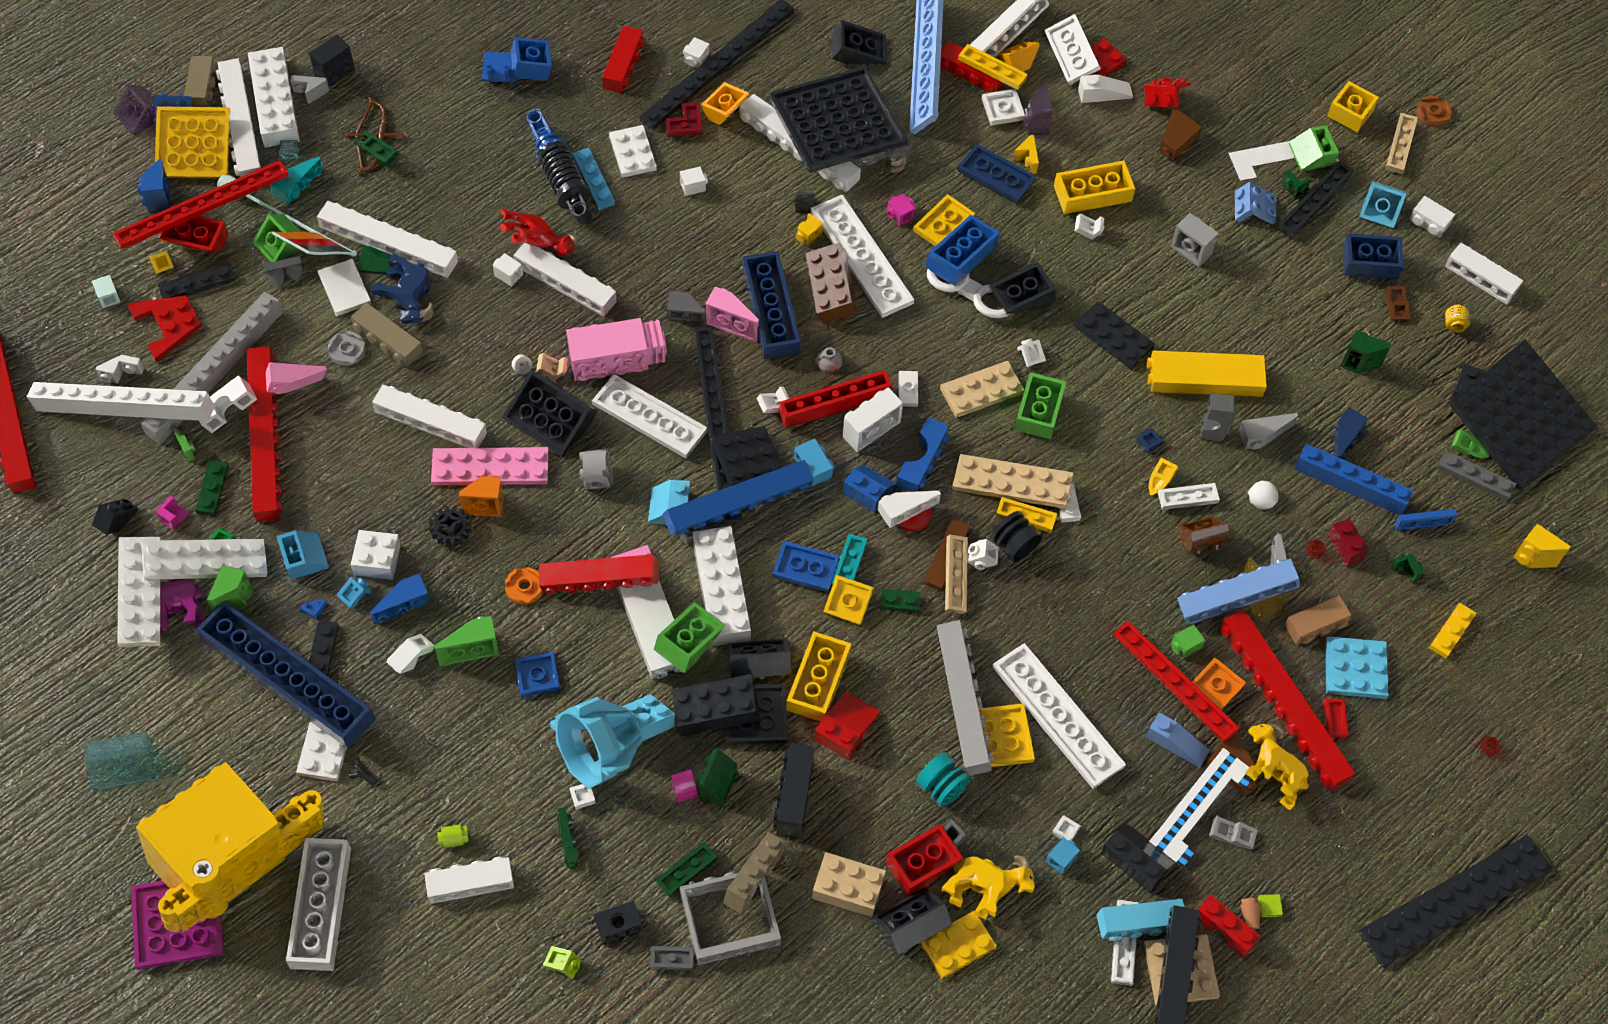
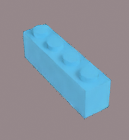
M1175 899L1101 908L1096 915L1102 939L1116 941L1126 936L1134 939L1144 934L1158 936L1162 932H1167L1169 910L1173 905L1184 907L1183 900Z

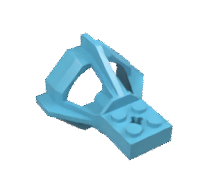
M651 694L624 706L595 697L563 711L555 716V720L550 722V727L556 731V743L569 772L585 787L590 789L615 777L618 772L629 768L636 750L642 741L675 727V713ZM587 729L594 741L599 760L596 762L592 759L584 744L581 730Z

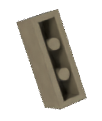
M191 56L184 96H191L192 107H209L210 102L213 100L212 88H215L214 76L216 70H218L213 56Z

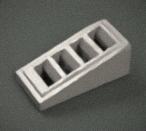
M1281 534L1275 535L1273 539L1270 565L1275 564L1279 560H1287Z

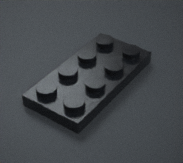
M1099 301L1074 324L1077 330L1130 370L1155 346L1153 341Z

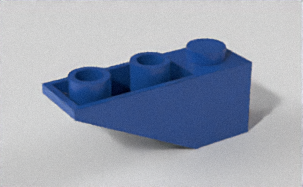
M420 574L401 580L370 612L373 623L384 622L389 617L402 615L410 609L422 607L430 602Z

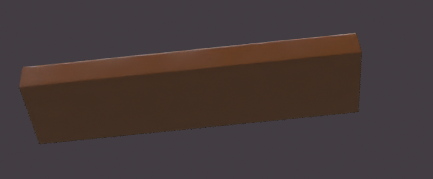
M952 518L925 577V585L942 591L946 582L947 536L966 537L970 524Z

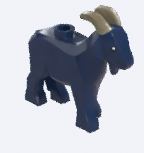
M393 253L388 262L389 265L395 266V268L390 267L386 275L387 277L400 276L401 278L397 286H386L375 282L371 288V294L389 296L401 307L405 308L406 311L399 310V314H401L400 321L403 324L420 323L430 320L434 315L433 304L430 303L428 308L423 310L419 303L424 294L427 295L429 292L430 272L425 268L424 264H411L405 258Z

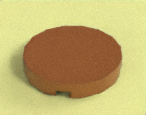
M1427 96L1419 102L1416 113L1424 124L1439 127L1449 122L1452 115V107L1446 100L1445 102L1441 100V97Z

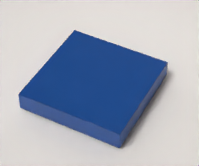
M554 652L514 659L521 698L561 691Z

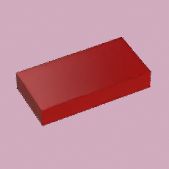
M1325 698L1323 705L1326 731L1331 738L1347 739L1349 732L1345 699Z

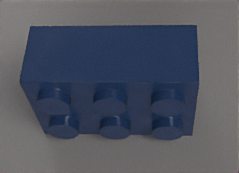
M1347 233L1342 245L1344 276L1399 279L1404 267L1402 237Z

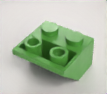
M1327 125L1310 128L1289 142L1300 171L1334 166L1339 154Z

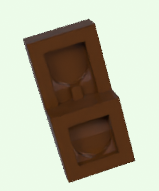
M1387 286L1386 299L1390 319L1410 320L1409 301L1406 300V286Z

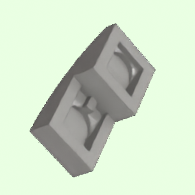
M1216 816L1213 819L1209 837L1238 847L1253 849L1257 829L1241 822L1235 824Z

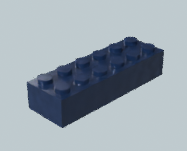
M779 251L742 257V270L752 312L759 319V342L763 359L767 360L800 354L801 341Z

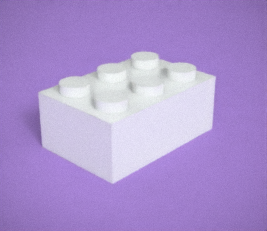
M889 388L877 392L874 398L864 401L855 411H850L845 415L843 438L856 452H859L901 423L903 402Z

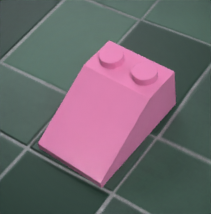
M714 287L706 302V324L757 343L759 338V319L733 293L724 288Z

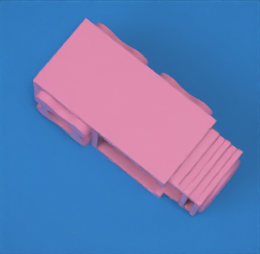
M641 318L566 330L574 381L604 378L613 374L623 375L629 372H642L648 370V365L652 363L665 362V356L667 355L664 331L662 326H660L659 320L646 323L641 322Z

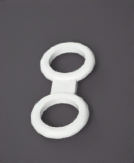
M929 269L927 270V278L931 285L944 292L958 291L959 294L974 301L975 307L983 315L991 318H1003L1010 315L1006 314L1003 309H990L981 301V297L984 294L992 292L989 287L990 284L983 286L970 279L968 273L954 286L941 282L937 279L935 273Z

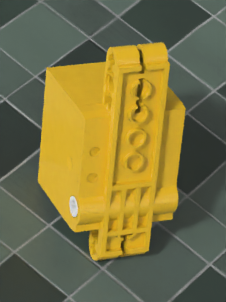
M225 762L221 766L214 767L210 774L204 778L196 780L186 791L178 793L175 799L168 804L161 805L150 817L143 818L136 826L147 863L170 888L158 903L159 912L166 930L170 932L181 930L184 933L199 921L202 922L207 918H216L226 911L229 901L283 862L285 856L305 842V838H311L323 829L324 811L321 795L317 791H307L300 796H295L287 806L276 810L272 814Z

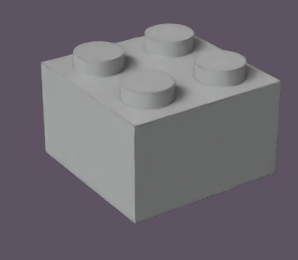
M1189 213L1176 225L1171 247L1199 267L1212 255L1219 233L1202 222L1200 218Z

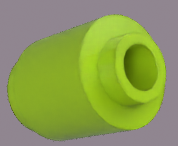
M461 824L441 827V832H437L439 845L443 844L444 848L461 846L469 842L467 826H461Z

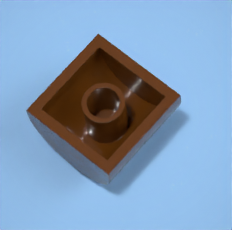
M1215 517L1177 525L1184 548L1188 552L1191 551L1192 554L1203 553V548L1209 547L1210 550H1218L1221 548V544L1226 543L1229 538L1228 524Z

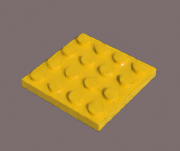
M157 107L155 162L162 160L168 178L219 179L222 175H228L231 114L229 107Z

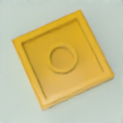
M836 575L823 612L861 625L874 587Z

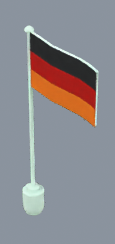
M222 175L218 180L217 187L229 183L236 178L230 175ZM246 195V197L277 214H284L252 195ZM286 214L285 216L291 222L310 232H272L273 235L308 254H348L352 257L357 255L356 250L352 251Z

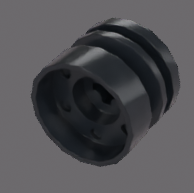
M1015 511L1005 517L994 528L990 536L991 540L997 543L1000 549L1004 548L1005 555L1013 563H1017L1030 555L1043 538V535L1034 525H1029L1030 521L1024 518L1020 511Z

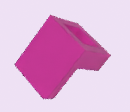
M170 496L156 511L159 520L174 531L189 516V512L179 506L173 496Z

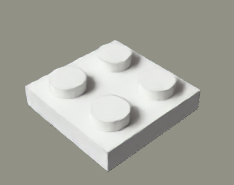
M1016 89L982 94V101L991 126L1025 119Z

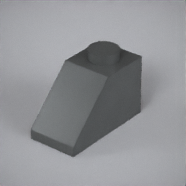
M682 291L669 292L668 320L705 322V309L689 293Z

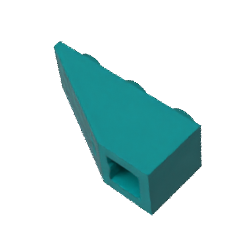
M320 157L287 169L289 177L269 185L272 195L290 204L321 173L323 166Z

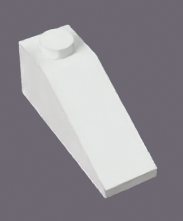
M1101 75L1081 76L1078 91L1081 103L1133 98L1130 83Z
M921 491L886 495L880 499L878 511L889 528L938 504L941 493L939 491Z

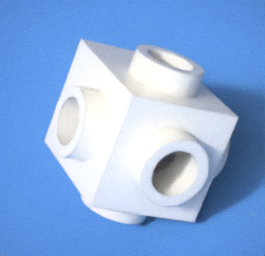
M987 539L969 544L967 562L978 570L997 565L999 547Z

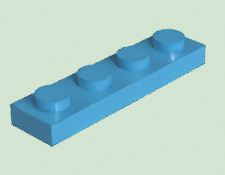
M586 148L573 152V159L586 186L590 190L597 209L601 210L615 205V200L590 149Z

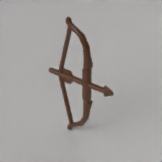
M371 96L368 98L369 105L356 133L346 134V137H357L360 140H366L360 132L372 104H375L382 111L379 133L370 134H374L382 141H385V138L388 137L397 139L405 137V134L401 132L385 133L388 124L387 111L383 104L373 100ZM357 146L360 163L358 174L362 175L364 171L374 168L379 161L375 159L372 164L364 167L361 149Z

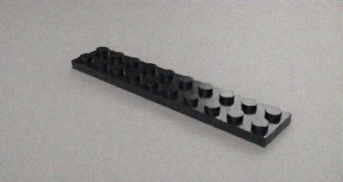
M1526 835L1366 925L1358 933L1383 968L1547 875L1553 868L1530 836Z

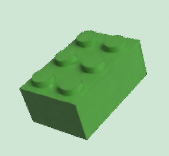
M1030 372L1014 430L1051 440L1064 395L1066 381Z

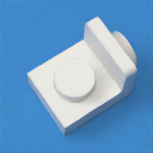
M1030 338L1022 341V345L1017 347L1018 351H1022L1027 367L1046 361L1039 340L1033 341Z

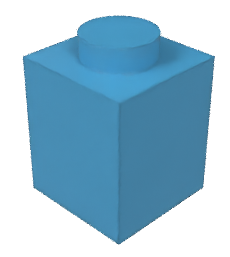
M1063 837L1048 854L1046 863L1062 875L1076 860L1080 850L1072 840H1067Z

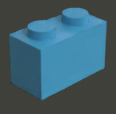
M816 439L795 447L794 458L797 462L805 460L814 481L810 483L811 486L832 478L833 462L831 459H827L823 446L818 444Z

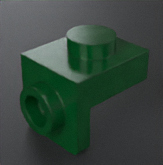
M1288 170L1284 173L1281 184L1295 198L1309 190L1311 179L1308 177L1300 181L1291 170Z
M1413 553L1399 555L1394 559L1391 567L1392 571L1403 568L1412 584L1418 582L1424 573L1422 564L1416 560Z

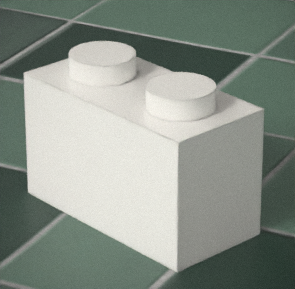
M1424 196L1413 209L1409 220L1440 238L1451 225L1455 214Z

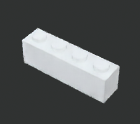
M1462 243L1452 252L1445 265L1446 268L1505 304L1510 302L1523 282L1518 276Z
M495 857L491 861L486 862L478 860L465 866L457 864L443 870L435 868L424 873L430 904L514 888L509 857Z

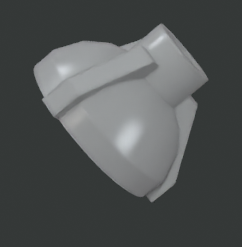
M829 347L818 354L815 359V365L825 373H837L842 366V356L837 349Z

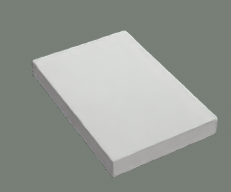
M353 259L318 270V275L336 316L359 309L365 303L371 305L370 298Z

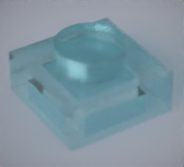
M280 140V159L299 157L298 140Z

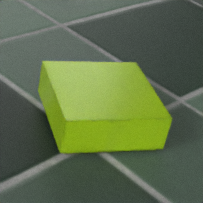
M1280 894L1258 896L1259 903H1261L1260 918L1282 917Z

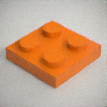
M1216 658L1192 681L1221 710L1246 685L1243 679Z

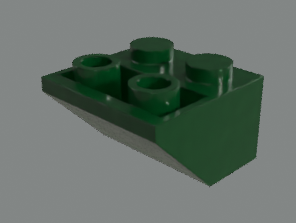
M1356 330L1340 367L1356 374L1380 368L1391 344Z
M714 748L713 753L708 754L705 766L707 767L705 771L699 774L697 791L699 792L700 800L723 808L737 776L738 764L719 749Z

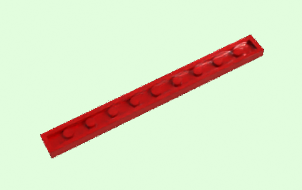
M279 160L113 232V237L119 247L125 249L289 177V173Z

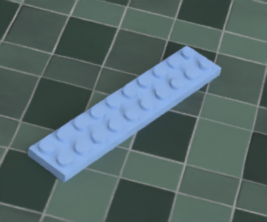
M917 0L909 128V132L913 134L924 129L938 118L943 0Z

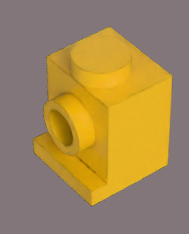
M809 213L807 220L799 224L797 228L798 233L795 235L796 239L810 246L823 234V222Z

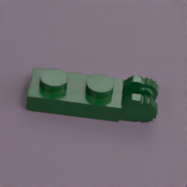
M364 129L360 132L362 137L366 139L364 142L357 137L353 139V142L359 148L386 167L399 156L397 150Z
M566 807L558 808L557 822L566 867L573 869L578 865L579 856L578 850L573 847L576 846L574 833L570 834L569 829L572 826L571 814H567Z

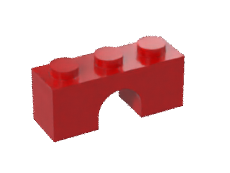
M1211 894L1197 909L1199 910V917H1201V924L1209 931L1214 928L1221 932L1228 941L1227 946L1242 959L1245 958L1261 937Z

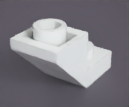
M120 355L96 367L100 380L106 383H118L123 371L128 374L142 375L144 370L139 358Z
M422 634L410 637L387 659L386 663L400 674L414 669L419 656L433 651L434 644Z

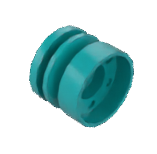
M946 752L939 754L930 761L916 779V783L926 793L933 790L931 798L934 801L937 800L936 804L941 808L958 798L971 781V776L964 773L963 768L959 767L953 770L956 761Z

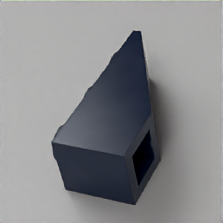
M1350 407L1341 416L1335 428L1334 456L1343 460L1349 454L1347 450L1355 447L1358 439H1356L1358 435L1363 436L1368 428L1365 426L1368 418Z

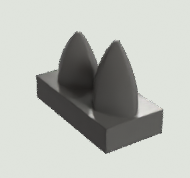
M300 256L263 264L270 282L278 289L283 284L284 271H286L291 279L298 281L303 267Z

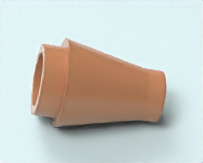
M1242 899L1240 907L1246 924L1253 930L1260 929L1261 903H1259V899Z

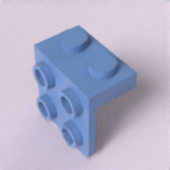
M1250 181L1235 191L1236 221L1242 222L1249 216L1255 215L1273 225L1276 223V196L1273 193Z

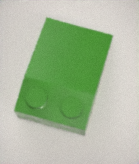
M694 602L658 634L653 650L685 673L700 659L726 625Z
M480 616L471 620L434 645L439 666L499 655L492 616Z

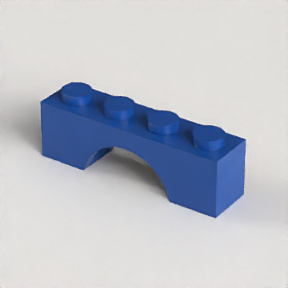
M929 417L927 418L919 437V442L926 449V454L917 461L904 462L897 476V487L909 492H919L920 488L924 489L927 483L926 476L928 473H932L935 466L933 462L935 458L939 459L942 453L941 447L943 444H947L950 437L948 425Z

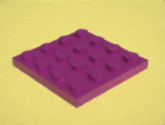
M164 881L131 886L135 968L140 970L224 955L221 915L216 918H207L202 922L199 921L184 933L181 930L170 932L164 927L158 908L159 901L170 888Z

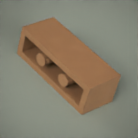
M1337 596L1288 617L1284 626L1296 645L1300 643L1307 644L1314 637L1319 635L1323 637L1335 628L1342 629L1347 626L1351 613L1341 597Z

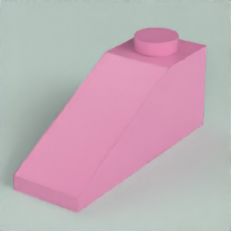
M269 362L266 370L267 392H274L276 394L288 393L321 381L327 370L326 366Z

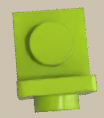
M551 946L543 966L546 969L564 973L568 978L573 979L579 970L581 959L573 951Z

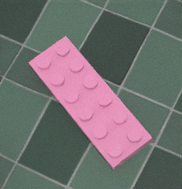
M548 447L433 448L431 483L432 486L470 485L481 476L493 475L501 477L502 485L548 484L549 449Z

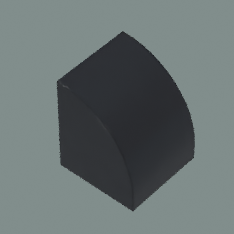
M796 192L795 212L811 213V208L814 207L815 193Z

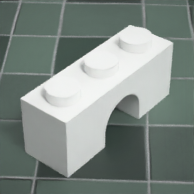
M238 375L210 397L215 405L209 421L199 422L204 428L213 433L227 422L224 414L230 405L235 404L238 408L244 410L256 401L257 398L249 383Z

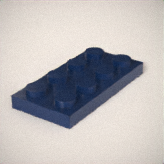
M978 144L972 148L957 169L958 172L1017 204L1037 178L1036 175Z

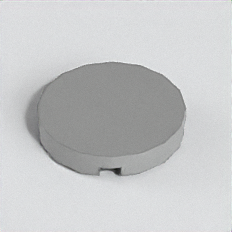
M346 331L340 335L338 333L329 341L328 352L330 358L336 364L350 366L360 362L365 355L366 346L359 334Z

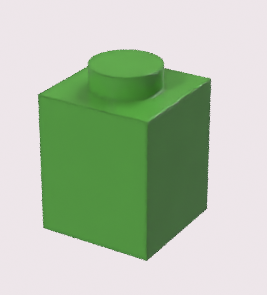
M1192 625L1175 634L1171 646L1173 651L1184 659L1202 649L1205 639L1195 625Z

